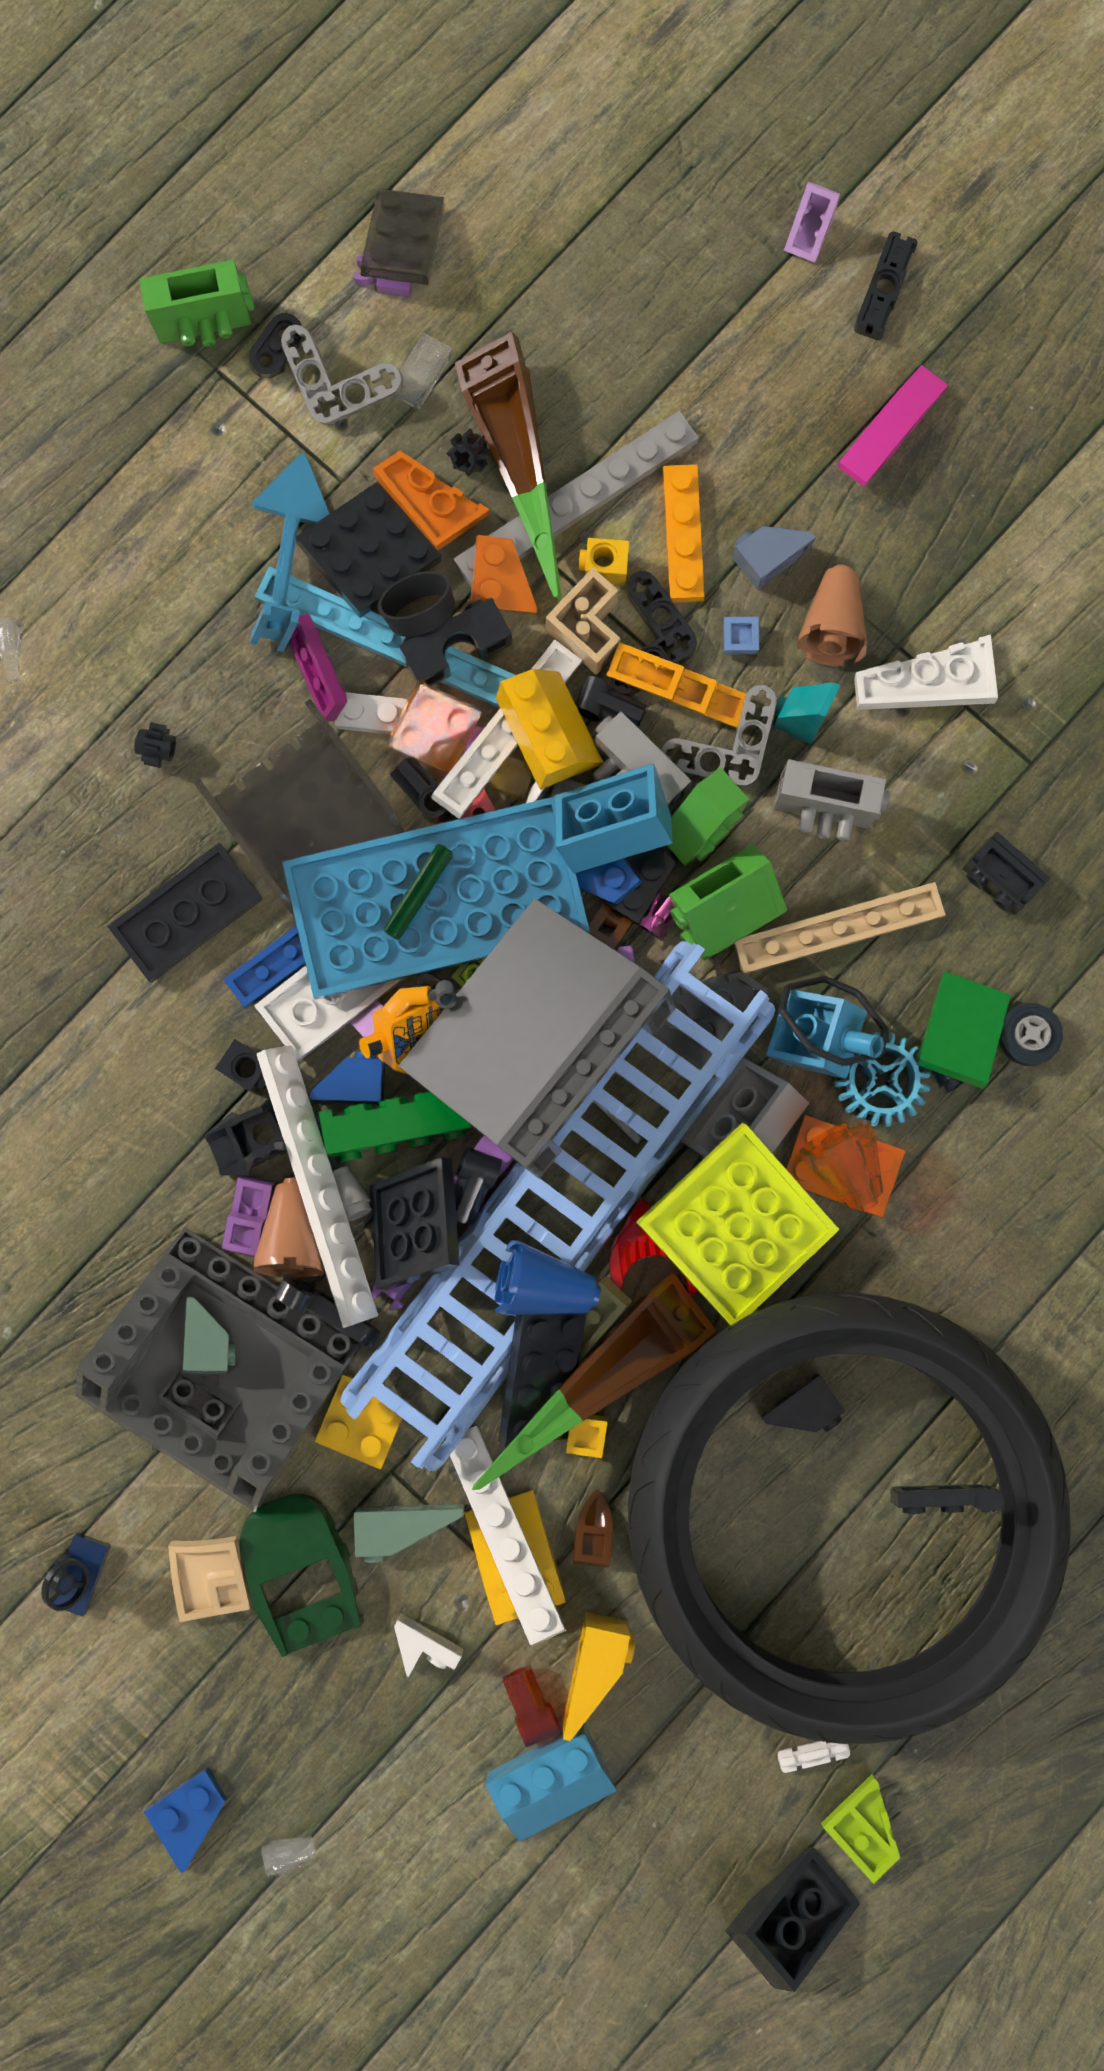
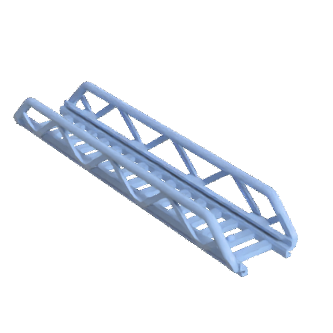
M682 941L676 945L654 978L669 988L671 995L680 985L734 1025L721 1042L677 1008L667 1019L669 1023L712 1053L701 1070L697 1069L642 1028L552 1140L559 1147L570 1131L573 1130L626 1170L613 1188L564 1150L554 1160L556 1164L605 1199L595 1214L591 1217L516 1162L478 1212L474 1223L470 1224L458 1239L460 1266L431 1275L379 1347L343 1391L341 1403L348 1408L346 1411L353 1419H357L374 1396L428 1437L411 1461L416 1467L421 1469L425 1467L429 1471L439 1469L507 1377L515 1322L506 1334L503 1335L450 1295V1292L463 1277L494 1300L496 1283L471 1264L484 1247L502 1261L509 1262L511 1252L505 1251L507 1245L494 1236V1233L503 1221L508 1218L560 1257V1261L585 1272L729 1075L772 1020L775 1007L768 1001L770 998L763 991L760 990L746 1010L741 1012L689 973L705 951L699 944L696 945L694 943L691 945L687 941ZM758 1016V1018H757L756 1021L753 1023V1025L750 1027V1029H748L749 1026L751 1025V1023L754 1021V1019ZM636 1043L691 1083L679 1100L624 1060ZM614 1072L669 1111V1114L657 1129L602 1089ZM593 1101L648 1141L636 1158L581 1118ZM528 1188L583 1229L571 1246H568L515 1206ZM439 1307H442L495 1347L483 1365L427 1324ZM417 1337H420L473 1377L461 1395L405 1354ZM395 1366L450 1407L438 1425L383 1383ZM446 1438V1440L444 1441V1443L441 1445V1447L439 1448V1450L436 1452L437 1448L440 1446V1444L442 1443V1441Z

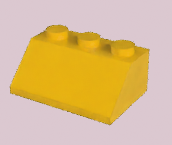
M531 669L500 682L496 700L540 790L599 767L604 763L559 671Z

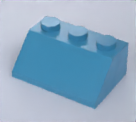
M654 763L555 795L556 848L573 874L673 843L671 815Z
M585 1723L571 1741L563 1740L562 1733L487 1772L485 1784L501 1819L519 1842L617 1791Z

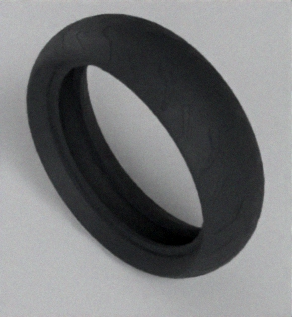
M826 1293L803 1296L777 1303L744 1317L708 1341L681 1367L663 1391L650 1414L639 1441L632 1468L628 1496V1531L631 1554L639 1586L653 1619L665 1640L683 1664L709 1690L728 1705L746 1714L753 1720L784 1733L809 1740L837 1744H873L901 1740L923 1734L956 1720L978 1707L998 1691L1022 1666L1046 1629L1062 1590L1068 1565L1071 1536L1070 1499L1059 1449L1045 1416L1019 1377L990 1347L951 1320L916 1304L890 1297L863 1293ZM837 1354H863L899 1361L929 1376L946 1389L961 1404L984 1438L994 1463L999 1489L1005 1499V1505L1001 1508L1000 1539L993 1567L978 1599L965 1617L946 1636L918 1655L891 1666L860 1672H831L797 1665L773 1655L742 1634L720 1611L702 1583L695 1564L689 1531V1506L697 1465L705 1445L727 1411L747 1391L777 1371L805 1360Z

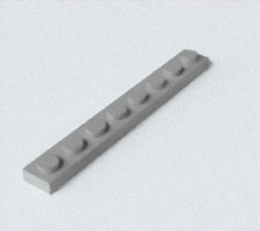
M680 411L674 413L548 496L553 538L697 444L699 437ZM520 515L489 535L491 537L513 539L520 560L534 551ZM475 545L454 558V564L470 587H472Z

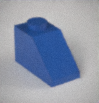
M356 1052L355 1058H346L310 1092L309 1100L313 1102L379 1103L384 1101L385 1062L377 1059V1055L366 1058L362 1052Z

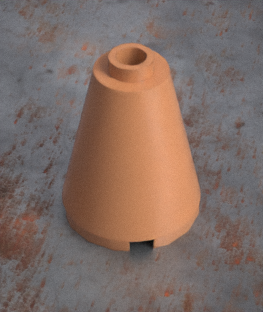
M836 565L825 572L798 636V650L801 651L803 649L806 651V658L810 661L828 666H844V660L854 658V663L859 662L866 655L868 646L859 575L847 565Z
M285 1178L284 1183L278 1184L275 1188L253 1260V1271L272 1277H282V1273L293 1274V1276L298 1278L323 1275V1262L296 1178Z

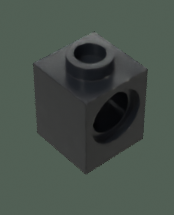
M234 1039L215 1069L251 1093L256 1094L259 1089L264 1091L267 1088L256 1055L257 1053ZM249 1059L254 1060L256 1063L254 1075L249 1078H243L240 1074L241 1064Z

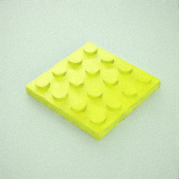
M741 1123L637 1221V1224L730 1326L753 1313L840 1230L744 1123Z

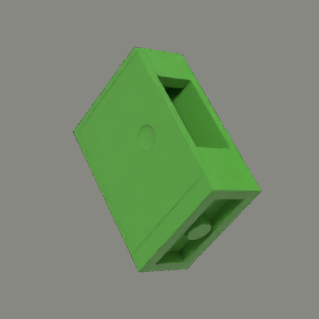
M234 259L139 279L145 312L160 343L181 339L183 345L191 346L196 342L195 336L201 335L202 344L205 347H212L216 343L214 332H218L219 337L226 339L231 337L233 328L252 325L249 312L255 310L252 292L249 289L245 272H238Z
M754 844L669 894L674 906L670 913L678 927L684 930L680 934L682 941H687L691 945L694 943L696 945L699 944L703 947L705 951L701 958L704 961L788 911L771 862Z

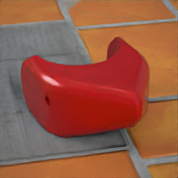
M644 1198L637 1200L610 1250V1278L621 1291L623 1278L627 1270L636 1261L652 1255L667 1257L637 1224V1221L653 1207ZM685 1276L689 1295L698 1294L697 1288Z

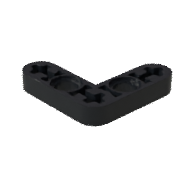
M647 571L634 573L627 583V596L656 638L655 641L641 649V651L668 660L666 652L674 647L675 638L678 637L681 641L687 639V650L683 651L679 647L672 651L670 655L672 659L670 662L681 665L690 659L695 652L697 641L694 632L656 577ZM638 582L643 586L650 585L648 595L653 602L648 608L644 607L648 604L645 594L643 592L635 593L636 583ZM664 608L668 610L671 614V620L664 625L655 623L652 619V613L656 609ZM609 677L608 683L615 688V691L632 697L641 691L632 686L627 689L624 685L617 687L618 680Z
M296 1276L284 1278L273 1294L279 1301L295 1311L304 1312L311 1310L369 1348L372 1347L381 1333L367 1321L343 1328L335 1300Z

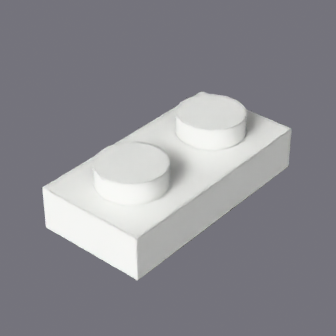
M346 693L347 703L334 723L336 729L404 736L408 706L407 699Z

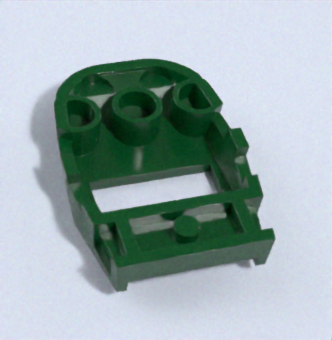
M305 1494L287 1495L260 1506L256 1512H251L247 1517L240 1534V1553L254 1609L282 1657L342 1632L361 1627L365 1622L363 1614L359 1616L356 1602L358 1588L356 1578L353 1576L349 1559L351 1555L347 1544L342 1542L334 1527L336 1524L327 1508L318 1499ZM329 1558L341 1592L273 1617L262 1584Z

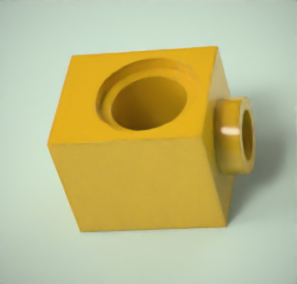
M588 538L587 550L580 549L579 571H585L586 575L594 568L612 585L626 586L629 541ZM599 557H607L612 561V564L607 567H600L594 561Z
M592 1415L570 1429L566 1453L602 1458L608 1422L607 1417Z

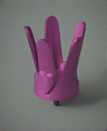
M658 889L648 916L644 917L639 925L648 932L644 942L651 935L662 941L663 937L667 935L668 928L675 923L671 914L667 917L673 907L670 897L666 898V896H661L659 899L660 889Z

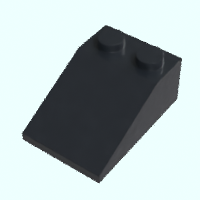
M808 1847L744 1906L725 1932L773 1988L795 1992L861 1903L815 1849Z

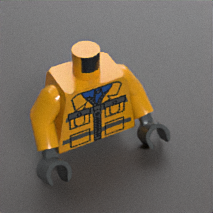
M443 980L436 985L435 989H431L430 986L399 989L384 1007L374 1012L372 1016L374 1034L359 1040L362 1054L366 1058L378 1055L379 1059L389 1065L394 1071L407 1074L399 1067V1064L438 1018L440 1007L450 1009L456 1005V995H443L454 992L453 984Z

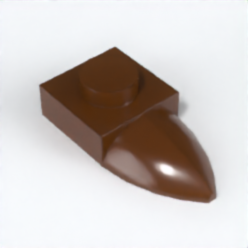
M595 1490L589 1496L579 1514L575 1527L572 1564L607 1568L610 1566L613 1534L612 1516L609 1505L600 1490Z

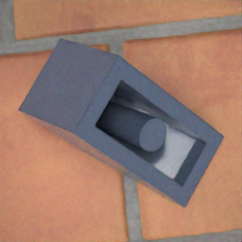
M762 526L754 533L752 530H749L737 539L732 559L758 590L812 549L816 537L812 532Z

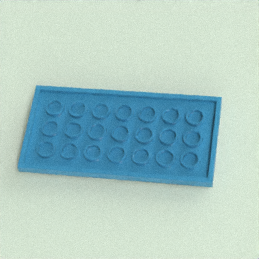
M555 796L282 862L311 990L315 1000L485 959L534 898L590 934L576 873L573 874L556 848ZM437 844L444 845L452 851V859L399 940L390 937L384 932L383 927Z

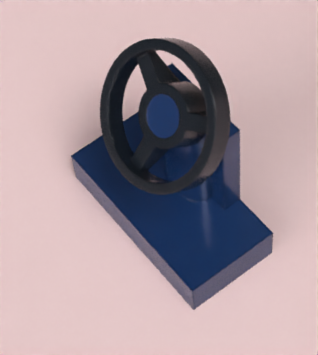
M76 1533L73 1536L68 1553L56 1560L55 1565L50 1569L43 1581L41 1589L43 1602L55 1611L65 1610L82 1617L86 1615L111 1544Z

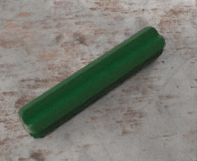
M441 844L435 846L383 927L387 935L396 940L402 937L452 859L453 853L450 849Z

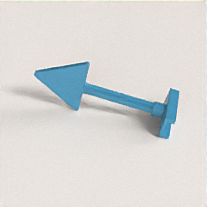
M301 453L252 503L254 509L284 517L272 599L269 602L265 601L250 638V644L257 645L260 637L278 641L277 651L284 652L298 624L300 610L289 608L286 604L299 522L314 525L330 514L304 453Z

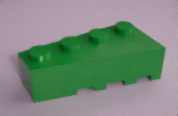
M431 1092L416 1094L411 1099H407V1097L387 1099L379 1102L377 1106H372V1104L353 1105L344 1109V1112L332 1114V1110L319 1112L326 1154L333 1157L340 1156L341 1162L361 1159V1152L374 1149L376 1155L396 1152V1145L410 1142L411 1148L432 1144L431 1138L445 1135L446 1141L466 1137L465 1131L473 1129L470 1123Z

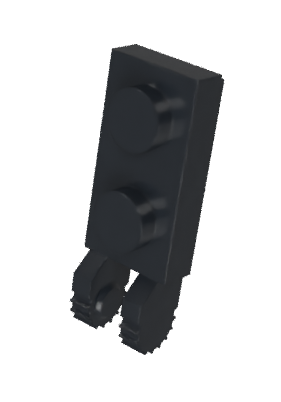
M982 1484L896 1486L890 1489L891 1503L898 1508H902V1512L906 1514L926 1513V1507H940L941 1512L958 1513L964 1511V1506H974L981 1512L986 1513L991 1510L993 1512L999 1511L1005 1505L1002 1492L986 1484L984 1486Z

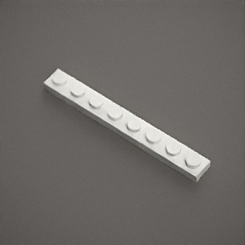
M288 1045L265 1049L256 1055L343 1328L378 1316L376 1306L293 1047Z

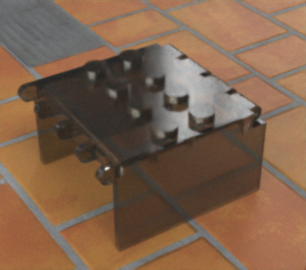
M311 699L306 701L305 705L315 724L295 737L302 748L297 751L291 742L281 747L268 757V760L274 766L273 769L268 771L261 762L239 778L246 787L244 790L240 791L233 782L213 796L200 779L194 782L195 786L260 874L293 916L294 912L282 864L283 861L405 832L394 809Z

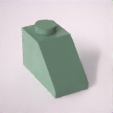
M187 1297L183 1372L193 1374H228V1365L235 1366L236 1344H229V1334L195 1298Z

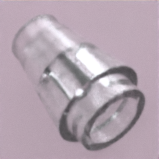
M312 1835L308 1837L269 1840V1845L261 1847L267 1878L276 1875L278 1879L310 1862V1860L317 1858Z

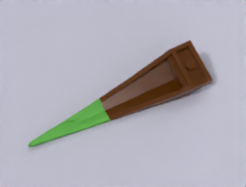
M511 331L455 362L461 392L482 434L485 436L489 449L492 450L494 460L519 512L554 597L561 601L562 595L530 372L525 365L519 338Z
M674 1273L667 1275L645 1296L638 1299L476 1481L472 1490L482 1489L585 1419L691 1354L716 1331Z

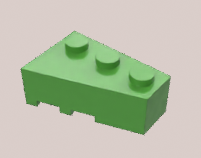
M721 767L697 784L671 817L673 843L667 846L685 866L695 858L700 862L703 861L716 849L715 845L724 839L733 826L744 816L742 811L750 800Z

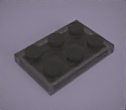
M378 188L360 265L361 276L428 285L444 212V197Z

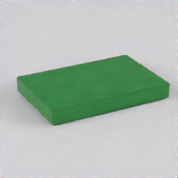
M944 971L939 981L916 1065L984 1089L989 1081L1011 995Z

